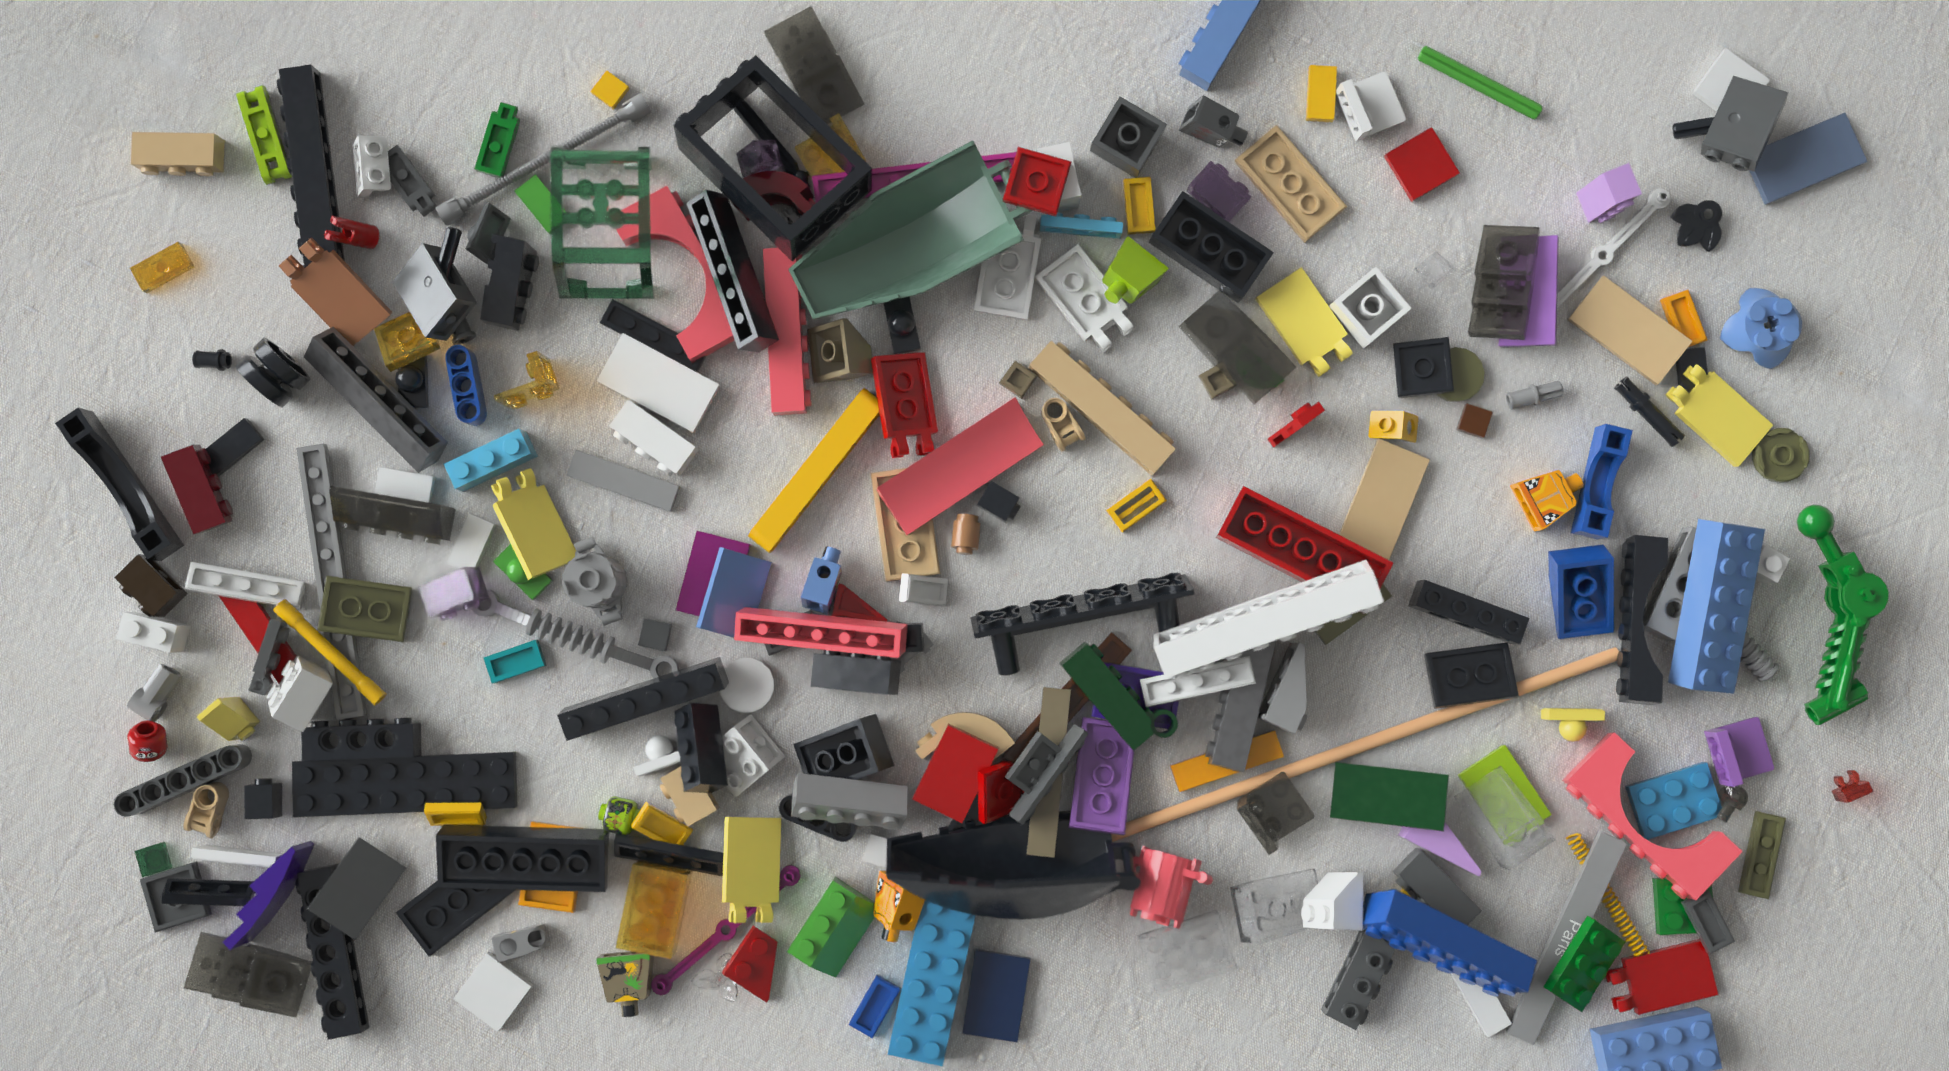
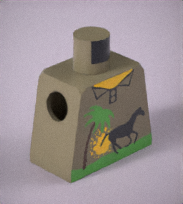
M654 949L606 953L596 958L606 1001L608 1003L621 1002L622 1017L639 1015L638 1000L647 999L651 994Z

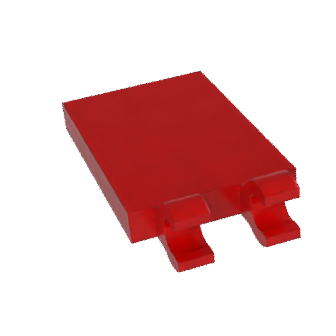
M925 352L872 357L871 363L884 439L892 438V458H902L904 455L909 454L906 437L917 436L915 445L917 456L928 455V453L934 451L931 435L938 433Z
M1700 939L1652 950L1650 954L1644 952L1637 957L1632 955L1621 958L1623 967L1609 969L1606 974V981L1611 982L1612 985L1627 981L1630 994L1611 998L1614 1010L1618 1009L1619 1012H1626L1634 1008V1012L1640 1015L1719 995L1709 955Z

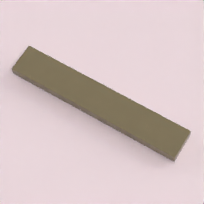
M1043 687L1039 732L1058 746L1067 734L1071 690ZM1063 773L1059 774L1052 784L1051 791L1041 799L1036 806L1035 813L1030 818L1027 855L1055 858Z

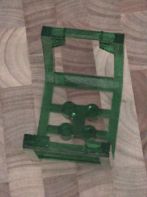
M551 146V253L559 298L654 299L650 226V170H652V152L650 147H638V151L566 150L564 146ZM586 164H624L625 170H638V185H623L617 179H612L607 183H593L589 179H582L577 184H563V169H586ZM563 196H579L582 200L586 201L594 197L592 204L595 211L588 207H583L577 213L563 212ZM623 196H638V213H623L619 208L615 207L609 209L607 197L617 201L622 199ZM563 224H579L585 229L591 228L594 225H609L613 229H619L624 224H639V248L564 247ZM566 264H640L641 278L626 281V288H588L587 281L569 278Z

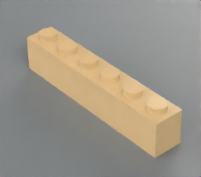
M1050 341L1031 362L1029 370L1036 374L1038 378L1152 476L1176 449L1172 446L1174 441L1164 432L1158 434L1151 428L1153 423L1146 416L1135 414L1131 410L1133 406L1124 397L1119 396L1117 398L1110 392L1112 388L1102 378L1096 380L1089 374L1091 369L1081 360L1074 361L1069 356L1071 352L1060 342L1055 344L1053 341Z

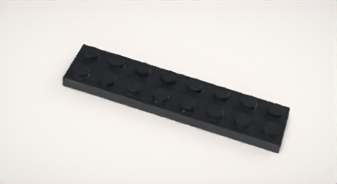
M516 752L425 755L407 758L293 761V817L424 812L425 803H482L484 809L518 807Z

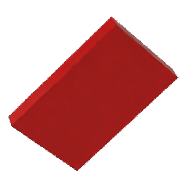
M948 723L912 800L963 823L978 792V771L991 766L999 747Z

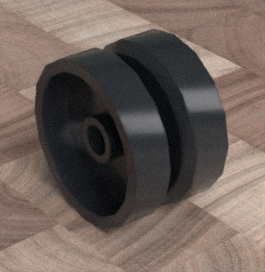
M263 337L253 348L257 358L245 355L235 367L258 392L277 406L283 408L293 397L292 391L288 386L301 390L310 381V377L287 352Z

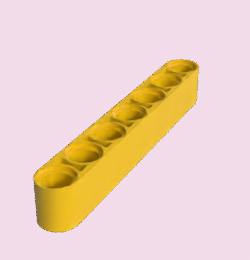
M863 388L752 528L748 537L768 553H771L778 546L879 417L878 400L874 394L866 388Z

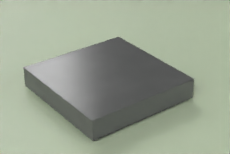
M197 861L140 879L154 932L212 915L210 905L161 903V895L167 879H202Z

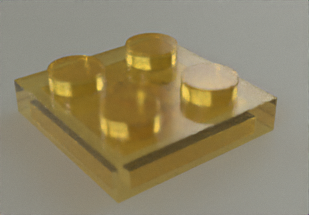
M410 312L374 328L385 366L390 372L441 349L437 339L425 338Z

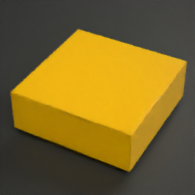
M606 70L590 92L614 110L630 88Z

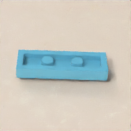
M1057 212L1056 217L1048 214L1041 215L1039 231L1120 239L1123 231V222H1117V218L1101 217V220L1090 219V216L1084 214H1076L1074 218L1063 217L1062 213Z

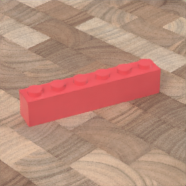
M764 248L765 299L779 338L777 342L768 347L772 413L774 416L807 414V406L812 404L811 391L806 390L805 379H810L809 363H804V352H808V337L803 336L802 325H807L806 308L801 309L802 296L788 270L803 257V254H800L791 261L779 248Z
M744 607L736 612L734 640L895 658H899L906 651L907 624L751 607Z

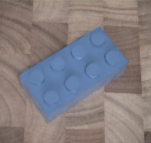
M1697 1006L1589 1029L1598 1071H1713L1722 1069L1710 1012Z

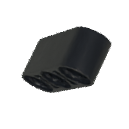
M792 794L784 797L779 804V813L784 819L840 842L848 841L856 832L857 825L849 823L851 825V832L848 835H841L836 829L837 823H830L825 820L823 824L818 825L813 823L812 820L792 817L785 808L786 802L792 799Z

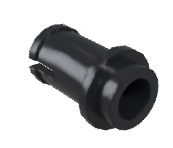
M219 349L217 352L196 350L193 353L192 362L195 368H217L219 371H224L231 367L232 356L223 349Z

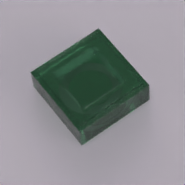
M165 842L134 851L142 877L173 868Z

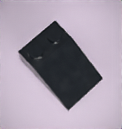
M876 714L854 720L793 744L803 774L858 780L895 766Z

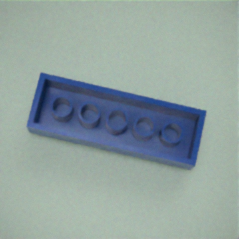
M1397 890L1368 893L1365 895L1363 902V929L1366 930L1365 934L1376 939L1383 938L1389 941V946L1395 949L1412 952L1413 958L1423 962L1430 961L1436 964V969L1449 974L1454 973L1460 976L1459 980L1466 984H1477L1483 987L1482 991L1486 994L1499 996V994L1504 993L1515 996L1516 993L1529 991L1537 962L1536 959Z

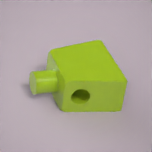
M1128 236L1102 279L1103 283L1109 287L1104 295L1109 302L1114 304L1118 303L1121 298L1132 304L1157 285L1169 268Z

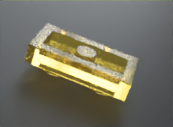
M176 242L130 267V270L142 292L149 293L195 268L183 244Z

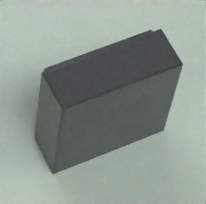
M644 618L638 646L667 651L672 624Z

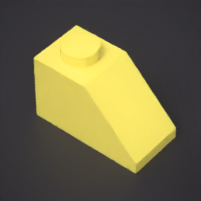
M240 697L218 698L196 716L199 721L228 741L239 739L243 741L255 732L254 727L260 723L259 719Z

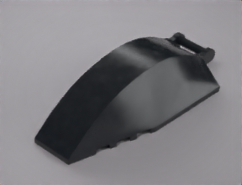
M1059 811L1055 858L1027 855L1030 819L1026 820L1022 825L1010 815H1004L991 821V823L975 826L974 821L965 822V828L949 831L948 826L940 827L939 834L922 837L921 832L887 839L886 877L888 880L929 902L976 916L1020 920L1046 918L1082 908L1116 890H1136L1141 885L1140 876L1136 873L1134 864L1135 846L1130 842L1112 843V836L1109 833L1069 828L1071 811ZM1116 859L1123 861L1124 872L1116 871Z

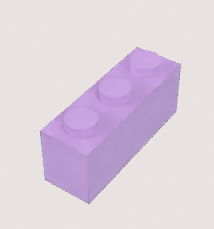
M1627 163L1602 173L1576 194L1588 223L1597 219L1599 223H1603L1634 205L1633 200L1642 193L1631 166Z

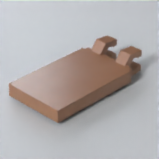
M312 237L299 248L308 260L313 261L306 268L292 255L279 265L282 271L292 278L289 281L292 284L290 287L330 328L334 327L352 346L392 314V311L334 250L330 253L327 250L324 251Z

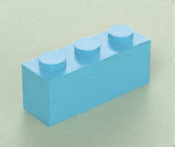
M517 429L445 463L444 466L454 488L464 492L538 457L527 432Z

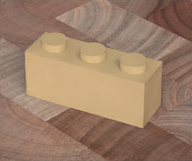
M132 132L131 165L146 175H159V171H164L176 176H185L186 172H196L197 175L213 176V172H224L225 140L215 133Z

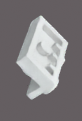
M358 135L352 144L357 198H368L373 191H389L391 189L387 138L385 136Z

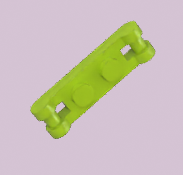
M260 85L255 87L254 91L237 93L239 107L264 183L269 185L282 177L284 179L291 178L292 175L287 167V155L266 87ZM258 101L259 106L252 108V103ZM277 161L278 167L271 169L269 163Z

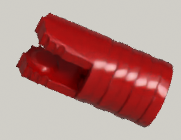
M332 216L330 223L336 227L343 228L342 233L326 230L324 238L327 240L370 250L374 249L379 241V229L377 226L337 216Z

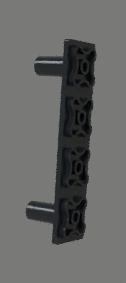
M1175 572L1157 578H1144L1139 580L1137 584L1127 585L1119 583L1107 588L1089 589L1082 595L1064 594L1053 599L1035 600L1030 602L1028 606L1010 605L998 610L980 611L975 614L976 616L970 617L975 639L991 636L998 674L1006 676L1020 671L1015 635L1154 608L1158 631L1162 632L1180 625L1176 598L1191 596L1195 592L1186 575Z

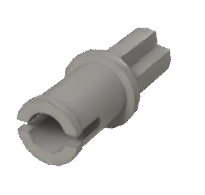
M1560 381L1539 386L1532 384L1527 389L1507 393L1506 401L1510 410L1529 404L1536 406L1541 401L1561 397L1563 395V386Z

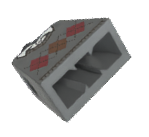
M1204 95L1189 106L1179 129L1182 133L1216 147H1221L1228 141L1242 146L1248 134V131L1236 126L1240 117L1237 113Z

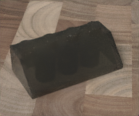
M330 486L329 493L333 521L342 522V528L359 531L360 526L370 527L369 533L386 536L388 530L397 532V538L413 540L414 535L424 537L423 542L440 545L441 540L450 541L455 508Z

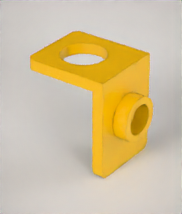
M1372 411L1370 414L1368 436L1374 439H1401L1415 443L1417 439L1418 416L1405 411ZM1409 420L1411 422L1410 434H1408L1407 425Z

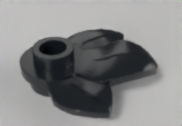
M1705 200L1698 205L1683 204L1672 213L1671 218L1681 224L1677 233L1678 246H1691L1700 242L1707 252H1710L1717 246L1722 235L1719 225L1722 218V209L1717 202ZM1707 209H1711L1713 212V216L1710 219L1704 217V212Z

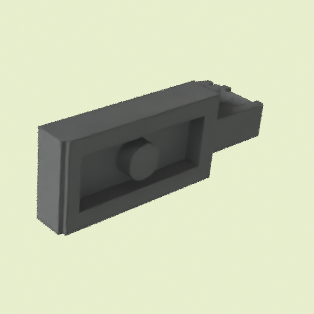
M280 617L272 618L269 621L253 668L254 675L248 689L250 692L264 696L268 695L274 683L271 678V671L275 670L280 662L281 655L278 654L281 643L284 644L290 631V628L287 627L288 624Z

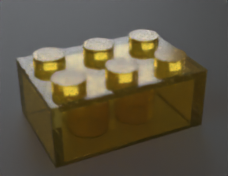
M641 861L632 864L616 943L617 949L671 959L676 954L692 871Z

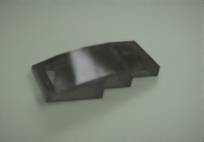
M812 6L763 31L796 94L826 124L864 105L844 63L837 54L826 31H824Z
M1483 226L1474 272L1476 280L1471 300L1473 308L1468 328L1469 337L1525 340L1537 263L1539 227Z
M1221 291L1214 294L1178 326L1214 367L1217 366L1234 386L1237 385L1254 405L1296 368L1280 348Z
M205 932L200 933L183 989L212 994V998L240 1003L239 1006L297 1017L311 971V961L251 943L229 950L223 943L227 937Z

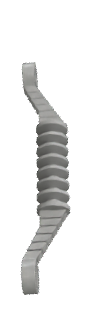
M477 590L470 599L471 609L479 616L487 617L494 613L500 614L527 626L526 634L532 636L538 630V639L542 640L548 633V642L551 644L559 637V647H564L567 641H570V651H574L580 645L579 654L584 655L588 649H591V659H594L598 653H601L600 662L606 663L609 657L647 669L651 672L653 678L660 677L657 669L662 662H668L672 666V672L679 670L678 663L672 657L661 656L654 660L614 646L615 637L612 636L604 643V634L601 632L593 639V629L591 628L583 635L582 625H578L572 631V621H568L562 627V618L558 617L554 623H551L552 614L550 613L546 614L542 620V611L540 609H535L532 615L501 603L498 595L492 590ZM488 595L491 598L492 604L488 610L483 611L480 609L478 601L481 596Z

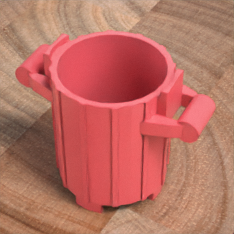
M1142 845L1140 857L1136 855L1134 857L1135 867L1141 866L1139 871L1141 885L1134 890L1130 906V916L1136 917L1137 912L1141 911V918L1156 921L1157 924L1169 926L1170 920L1175 921L1174 927L1180 929L1181 923L1184 920L1193 880L1210 885L1213 882V878L1203 871L1199 872L1202 861L1194 858L1191 861L1172 854L1151 850Z

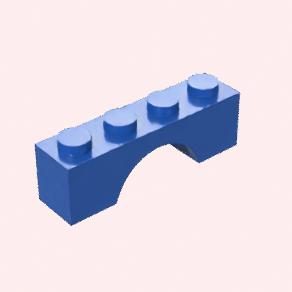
M1610 424L1595 427L1583 477L1584 487L1580 490L1571 533L1593 539L1608 538L1614 514L1611 505L1612 488L1618 469L1627 457L1633 430Z

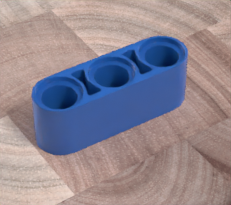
M462 345L451 346L445 354L455 413L457 418L471 426L481 425L486 420L487 409L476 355ZM460 353H466V361L462 365H457V356ZM470 379L472 382L471 388L467 392H462V382ZM471 406H476V415L468 419L466 416L467 409Z

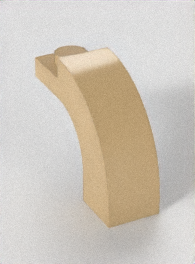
M956 712L932 722L930 725L936 731V734L932 736L929 732L917 741L920 747L915 751L921 759L934 751L948 723L999 747L994 759L1015 744V741L1000 724L987 716L973 712Z

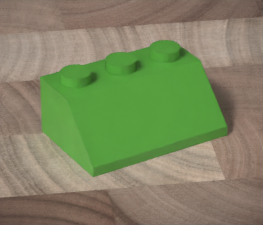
M835 876L787 952L809 967L836 978L875 918L873 914L875 902Z

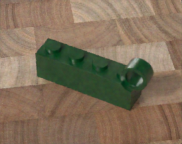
M1083 642L1059 663L1133 751L1153 734L1161 738H1167L1176 732L1178 727L1176 716L1164 708L1151 711L1146 707L1143 710L1137 703L1140 697L1130 686L1125 689L1119 681L1122 678L1121 674L1112 664L1109 667L1101 660L1104 654L1094 643L1089 646L1086 642ZM1161 714H1167L1171 719L1170 727L1163 732L1157 731L1154 726L1155 719Z

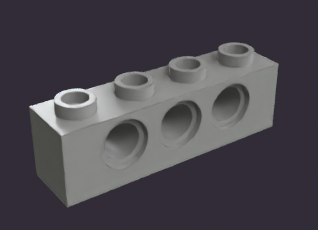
M1695 527L1682 529L1668 558L1667 566L1663 569L1644 610V630L1666 641H1676L1685 591H1680L1678 582L1681 578L1687 582L1690 556L1692 555L1696 534ZM1669 603L1673 604L1675 608L1672 617L1666 611Z

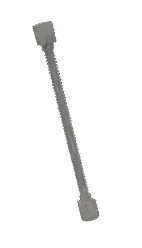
M639 93L622 103L623 108L619 109L616 114H613L614 116L611 115L604 119V121L602 120L601 123L599 122L592 126V128L590 127L583 131V133L581 132L580 135L577 134L571 140L568 139V142L565 141L562 145L559 144V147L556 146L553 150L550 149L543 153V155L541 154L534 158V160L532 159L531 162L529 161L522 165V167L520 166L519 169L516 168L510 174L507 173V176L504 175L501 179L498 178V181L495 180L492 184L489 183L482 187V189L480 188L473 192V194L471 193L470 196L461 197L458 200L453 197L435 208L444 224L449 226L466 216L465 211L469 210L474 203L477 204V201L480 202L484 198L486 199L493 195V193H496V191L498 192L505 188V186L507 187L508 184L511 185L517 179L520 180V177L523 178L526 174L529 175V172L532 173L535 169L538 170V167L541 168L544 164L547 165L554 161V159H557V157L559 158L566 154V152L568 153L575 149V147L577 148L578 145L581 146L587 140L590 141V138L593 139L596 135L599 136V133L602 134L605 130L608 131V128L611 129L614 125L617 126V123L627 122L630 119L632 122H635L650 114V108L642 94Z

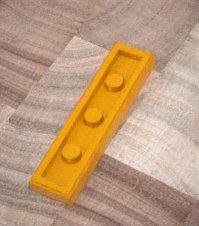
M1275 730L1253 737L1245 770L1284 757ZM1206 753L1170 765L1179 792L1238 772L1208 764L1209 758L1205 757Z

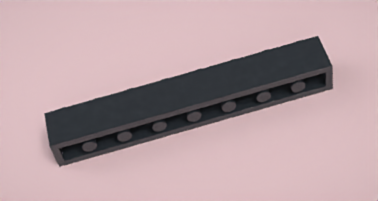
M311 64L279 69L280 79H277V88L283 100V105L280 106V113L283 121L286 123L287 132H284L283 136L290 154V158L287 159V167L293 177V185H291L290 191L293 200L296 201L297 212H294V221L300 231L297 245L300 254L303 255L304 265L302 266L306 268L313 262L308 260L299 249L311 237L324 251L327 250L330 253L334 250L345 261L343 243L324 238L326 230L341 232V228L330 223L332 216L339 217L321 74Z

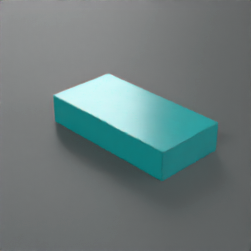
M538 640L483 657L492 684L547 666Z

